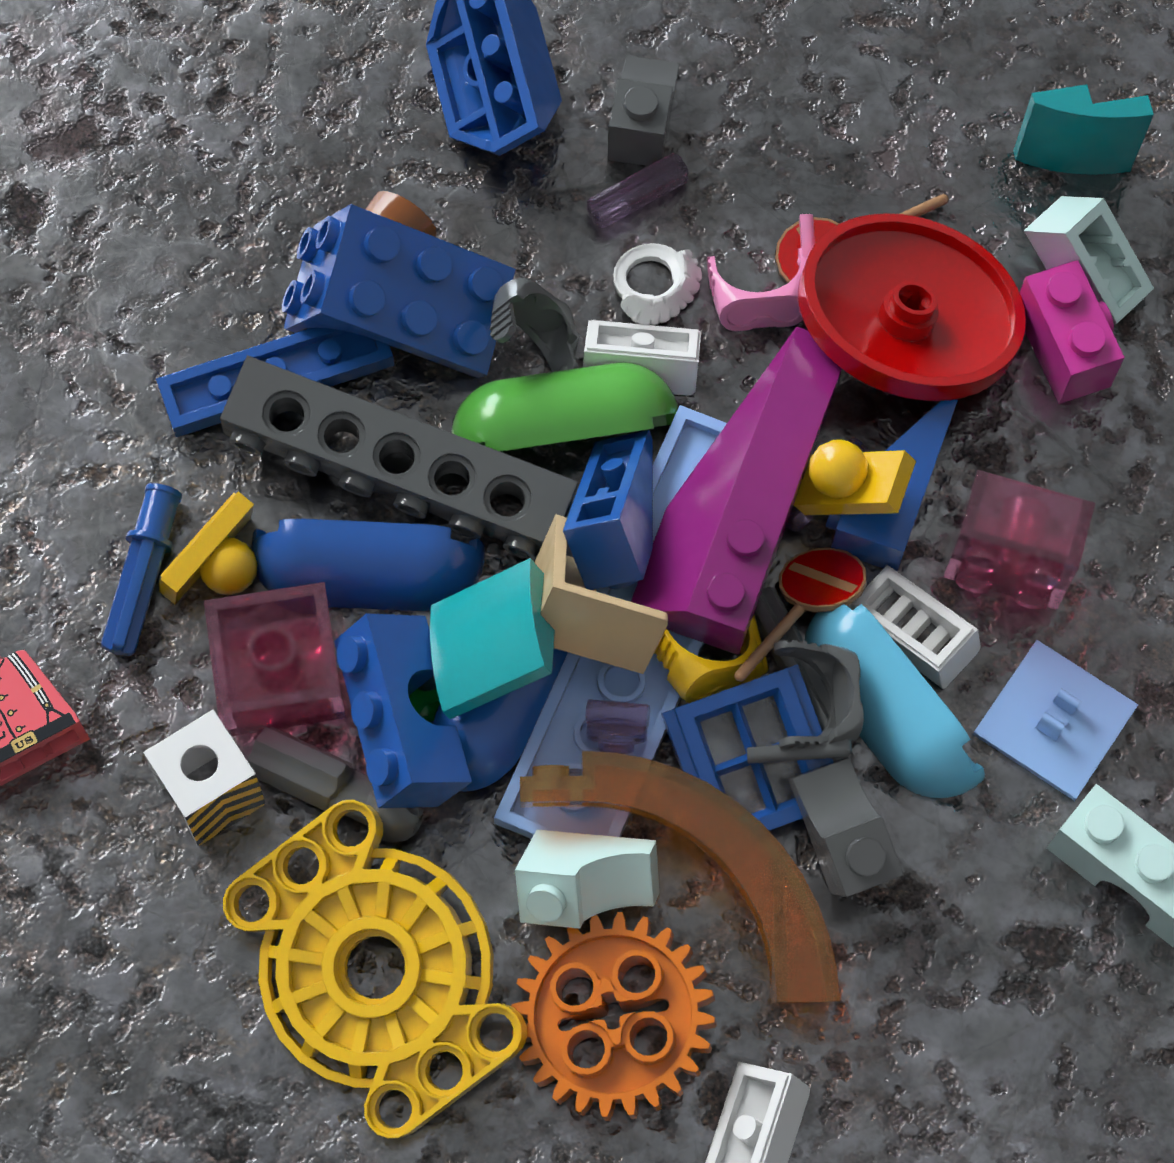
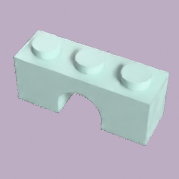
M1095 784L1062 825L1046 849L1094 886L1100 881H1107L1133 896L1149 915L1150 919L1145 926L1174 948V843L1099 785Z

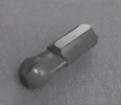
M265 726L256 738L252 751L247 758L258 780L324 811L342 800H356L372 806L379 813L383 822L381 841L395 843L408 840L418 831L422 823L423 808H378L372 783L369 781L368 776L354 770L352 763L272 726L270 728ZM351 811L345 814V816L366 825L368 828V821L361 812Z

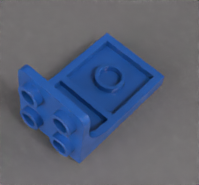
M353 204L348 205L331 216H327L324 220L315 224L313 228L308 227L305 230L297 249V259L302 260L297 281L293 280L289 284L282 302V312L287 313L284 325L286 330L297 333L307 328H329L355 333L476 378L487 376L496 341L490 335L494 297L501 286L513 280L515 268Z

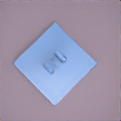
M1036 640L975 729L973 735L1075 801L1138 704Z

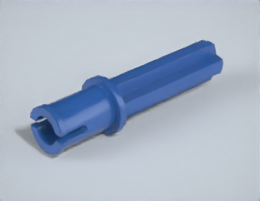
M158 483L146 485L145 497L135 529L127 532L126 540L130 543L101 640L102 648L112 654L132 656L136 652L164 554L172 551L173 544L169 540L178 504L182 499V493L170 486Z

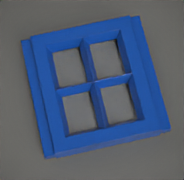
M798 664L661 713L710 851L732 845L802 819L803 817L788 778L833 762L832 758L748 764L747 747L779 744L780 739L785 737L818 736L822 733Z

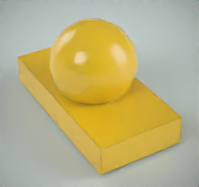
M842 439L831 440L820 445L814 454H811L793 505L804 515L899 513L916 460L905 450L862 452L857 445Z
M239 491L236 494L233 493L160 575L159 592L175 605L200 576L208 588L219 594L232 595L248 588L257 575L255 553L246 543L234 537L251 519L254 504Z

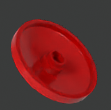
M885 213L860 216L842 222L828 230L815 243L808 255L799 280L798 302L800 312L810 335L820 349L851 376L878 390L896 396L924 401H945L977 394L996 383L1006 373L1023 341L1026 326L1025 308L1020 292L1007 270L990 252L968 236L929 219L904 214Z

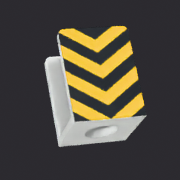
M214 710L209 711L143 752L161 789H167L181 811L190 833L198 846L265 805L255 772ZM218 757L217 770L210 778L203 781H194L186 777Z

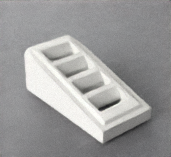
M888 565L870 582L862 595L849 605L851 610H854L861 604L865 606L916 669L942 689H945L980 651L981 645L977 628ZM895 591L901 597L884 615L878 613L876 610ZM912 607L918 611L902 629L896 626ZM931 623L934 624L937 628L922 644L916 639ZM951 639V641L940 651V653L936 655V653L948 642V640Z

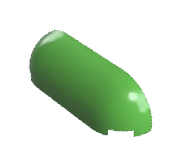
M609 363L500 379L486 383L474 390L462 402L453 421L452 434L500 452L671 425L678 410V405L667 383L652 370L634 363Z

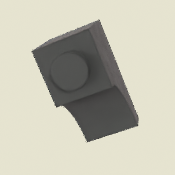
M631 55L625 56L621 78L617 79L608 126L607 160L662 168L680 63Z
M850 757L838 759L788 778L831 894L849 897L904 875L884 819L878 815L867 798Z

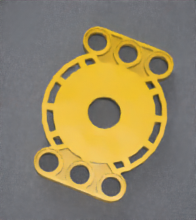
M342 800L332 805L236 878L228 886L224 894L223 911L227 920L235 928L248 932H265L260 947L258 981L265 1013L279 1040L300 1063L323 1078L354 1088H370L364 1104V1116L368 1126L377 1135L385 1138L406 1137L416 1132L514 1058L524 1047L527 1039V1025L523 1016L514 1007L500 1003L488 1004L493 987L494 953L487 923L471 894L451 873L424 857L396 849L378 848L383 836V822L379 813L372 806L362 802ZM351 811H359L366 817L369 831L362 843L356 846H345L337 834L339 820ZM308 848L316 854L319 861V869L312 881L306 884H298L289 875L288 863L290 857L296 851ZM374 859H384L380 869H371ZM404 861L418 865L436 876V878L430 883L425 884L415 877L399 873L400 863ZM252 886H260L269 897V908L262 919L250 922L241 915L239 900L246 889ZM448 887L462 901L472 921L462 923L455 909L442 896ZM279 931H283L279 945L275 946ZM476 934L481 951V977L472 976V954L468 937ZM370 937H384L391 940L400 948L405 960V973L401 984L393 993L383 998L371 999L361 995L352 986L348 977L347 963L351 952L360 942ZM273 958L276 959L275 979L279 993L277 999L275 998L272 984ZM469 989L479 990L475 1005H465ZM281 1013H286L292 1026L305 1039L303 1046L292 1036ZM495 1013L506 1016L513 1026L512 1041L501 1051L488 1049L480 1038L482 1022L488 1016ZM321 1052L331 1059L348 1063L349 1074L331 1069L315 1058L316 1055ZM442 1052L454 1054L462 1064L463 1074L460 1081L455 1087L447 1090L439 1088L430 1077L431 1062L436 1055ZM368 1066H378L374 1078H366ZM392 1090L403 1092L409 1098L412 1106L409 1120L399 1128L387 1125L379 1113L381 1099Z

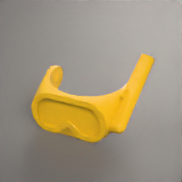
M755 615L752 618L740 652L741 656L736 659L714 661L699 657L679 645L667 629L654 652L657 655L658 661H661L663 667L669 670L667 681L687 703L758 679L766 674L769 669L765 656L744 681H737L734 677L735 672L762 643Z

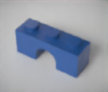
M366 613L334 640L337 651V663L343 673L351 704L352 719L358 730L366 761V772L369 781L372 783L378 808L439 807L472 783L457 726H441L426 721L416 712L409 698L411 693L434 676L430 630L426 616Z

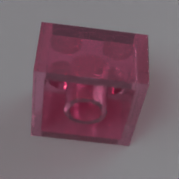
M977 470L960 514L943 577L955 580L959 587L970 592L987 593L994 591L1011 596L1017 604L1026 608L1043 610L1050 607L1057 609L1079 569L1095 503Z
M325 582L204 601L219 719L231 736L262 732L265 726L281 729L347 718L340 668L337 663V651L334 643L335 633L332 612Z

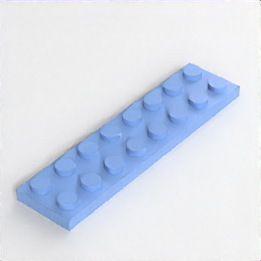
M679 406L653 463V541L666 507L727 423L687 407ZM638 581L623 589L614 590L605 587L597 589L596 592L631 602ZM669 631L679 645L697 656L700 655L705 643ZM568 652L496 811L494 824L532 839L536 830L614 837L622 836L667 732L661 713L677 708L681 699L667 681L669 670L663 667L661 661H658L656 653L653 654L644 674Z

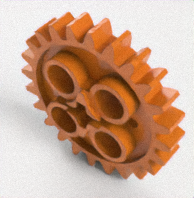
M617 912L612 929H605L597 914L590 919V932L582 935L578 928L567 927L570 941L564 945L548 936L545 938V941L552 956L548 960H544L530 955L528 961L538 973L536 979L518 978L516 982L518 987L530 996L529 1001L511 1004V1007H514L523 1018L528 1019L526 1024L527 1039L525 1042H532L533 1044L519 1056L521 1062L525 1066L543 1064L535 1074L533 1081L541 1088L557 1080L552 1099L561 1105L573 1093L576 1094V1112L581 1116H585L594 1101L599 1102L601 1116L605 1121L611 1120L616 1104L622 1103L629 1117L637 1119L638 1100L644 1098L648 1100L656 1111L661 1110L662 1104L658 1091L664 1087L681 1097L684 1093L676 1078L682 1071L699 1077L701 1074L698 1066L690 1058L692 1053H711L712 1051L711 1044L698 1035L699 1030H708L717 1026L714 1016L699 1010V1008L715 1001L713 991L694 988L707 976L704 966H693L687 969L684 967L693 955L691 947L686 944L671 951L670 947L674 934L668 927L662 930L655 938L650 937L651 923L649 918L645 916L638 922L634 931L628 930L623 912ZM636 965H646L655 971L653 984L641 993H632L623 988V978L626 972ZM577 977L590 979L593 982V992L585 1003L568 1005L563 1002L562 991L570 980ZM662 1000L669 1003L668 1009L661 1012L643 1011L624 1014L620 1016V1027L616 1029H610L605 1020L601 1019L580 1024L568 1031H561L559 1029L560 1023L564 1020H587L605 1017L608 1015V1005L614 1002H618L623 1012L646 1008ZM648 1026H658L667 1032V1041L664 1048L654 1055H642L634 1048L637 1034ZM588 1038L601 1040L605 1045V1053L597 1065L591 1068H581L574 1064L573 1053L581 1041Z

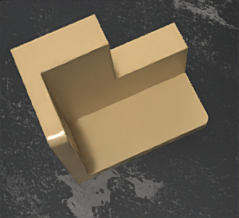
M556 514L534 562L544 573L541 616L555 630L554 648L644 674L668 625L667 613L596 592V589H586L574 558L566 555L567 540L563 533V528L567 517Z

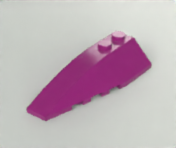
M800 327L794 329L666 507L653 541V549L644 579L638 581L631 599L633 603L666 612L668 615L666 629L668 631L737 655L741 652L811 454L813 453L843 370L820 349L806 329Z

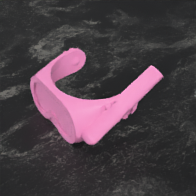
M800 214L799 216L801 248H798L797 260L799 270L789 283L778 289L767 292H749L737 289L724 281L719 275L715 256L707 257L709 286L712 296H714V304L719 320L726 329L731 331H747L755 328L790 327L803 320L798 302V287L808 255L816 243L813 214Z

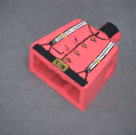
M25 650L16 651L3 659L0 656V786L90 740L76 713Z

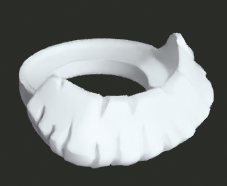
M650 243L636 246L620 257L614 268V285L618 295L622 298L620 305L622 310L633 322L654 326L659 323H665L671 317H676L680 310H684L687 307V303L693 301V295L700 288L699 282L702 279L701 268L697 266L699 263L697 259L692 258L691 250L685 249L676 252L673 248L666 245ZM656 261L664 264L670 270L673 285L668 291L658 296L641 294L629 287L626 281L627 275L635 265L641 262Z

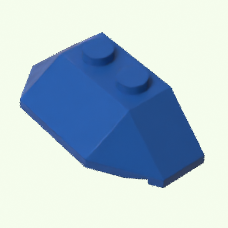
M437 0L426 41V48L449 137L458 142L501 156L545 131L560 106L562 98L538 11L531 0Z

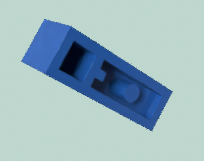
M958 399L940 401L885 450H905L916 460L899 513L829 515L826 527L836 530L831 548L847 551L858 557L860 561L883 569L888 565L895 571H898Z
M649 430L595 441L563 528V533L586 589L595 590L605 587L614 590L623 589L644 579L653 549V439Z

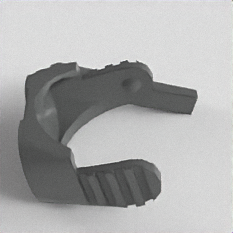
M529 278L513 279L501 286L493 302L490 335L493 340L498 343L508 341L513 336L517 325L539 347L549 364L551 372L577 368L578 363L576 362L575 353L579 333L576 330L573 314L569 306Z
M782 640L774 643V654L800 659L809 664L821 676L830 698L829 719L825 729L818 736H790L780 739L779 744L747 747L748 764L849 756L852 752V742L859 737L864 721L863 705L860 700V664L858 656L852 650L830 644L817 646L816 643L807 644V641L798 642V640L790 642Z

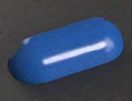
M282 519L279 520L278 531L266 534L263 530L255 529L252 534L251 550L255 553L257 561V577L261 584L280 600L300 606L431 611L432 604L476 584L482 574L485 560V546L481 540L474 539L469 541V543L451 539V528L429 524Z
M554 648L552 674L457 717L449 719L442 712L441 705L439 706L433 724L457 726L472 783L461 791H474L489 786L503 777L515 765L527 745L568 652Z

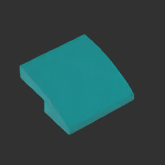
M1087 84L1032 93L1013 150L1015 159L1034 167L1070 174L1099 175L1131 172L1154 116L1149 96L1093 104Z
M531 558L431 605L430 646L433 673L442 712L449 719L552 674L555 630L541 616L544 573Z

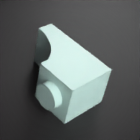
M1061 196L1024 230L1046 270L1075 260L1079 261L1098 302L1103 301L1108 306L1113 323L1115 324L1123 319L1154 289L1104 198Z
M536 830L515 869L520 923L580 929L585 920L604 911L629 906H654L660 893L656 840Z

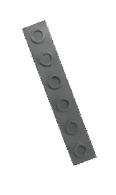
M248 355L220 417L224 434L230 437L229 443L246 453L260 456L263 450L284 457L283 463L296 472L307 476H316L318 471L339 478L338 484L353 494L371 497L372 493L375 492L394 500L393 506L408 515L426 518L427 513L448 520V527L463 536L481 539L482 534L503 541V548L506 551L524 559L531 558L536 560L556 514L567 517L578 481ZM293 411L304 418L302 424L297 429L283 432L272 425L274 419L279 414ZM339 432L351 433L359 440L355 448L345 453L331 450L327 446V442L334 434ZM392 453L406 454L414 462L408 471L401 474H392L386 471L381 466V463L386 456ZM455 473L465 478L468 487L460 494L447 495L437 488L436 482L445 474ZM510 494L521 501L523 508L513 516H502L493 510L490 503L499 495Z

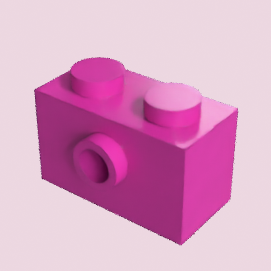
M1075 260L1026 276L1020 290L1026 316L1025 333L1058 404L1111 387L1125 357L1113 334L1114 323L1111 312L1103 301L1098 302L1079 261Z

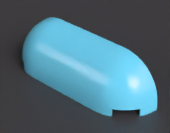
M843 604L834 611L816 612L806 631L805 641H807V644L816 643L817 646L830 644L852 650L858 656L860 664V700L864 713L863 727L859 736L889 774L906 789L930 798L958 796L968 792L984 781V768L978 763L975 764L962 748L965 743L971 740L969 735L872 613L862 604L854 610Z

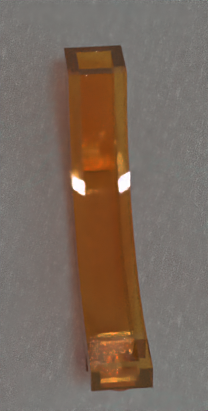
M582 751L581 776H569V766L541 765L532 767V776L520 777V807H594L629 812L664 825L694 843L712 858L730 878L755 920L768 965L770 1003H829L840 1001L837 966L830 935L812 891L785 848L757 818L737 801L711 784L680 769L650 759L612 752Z

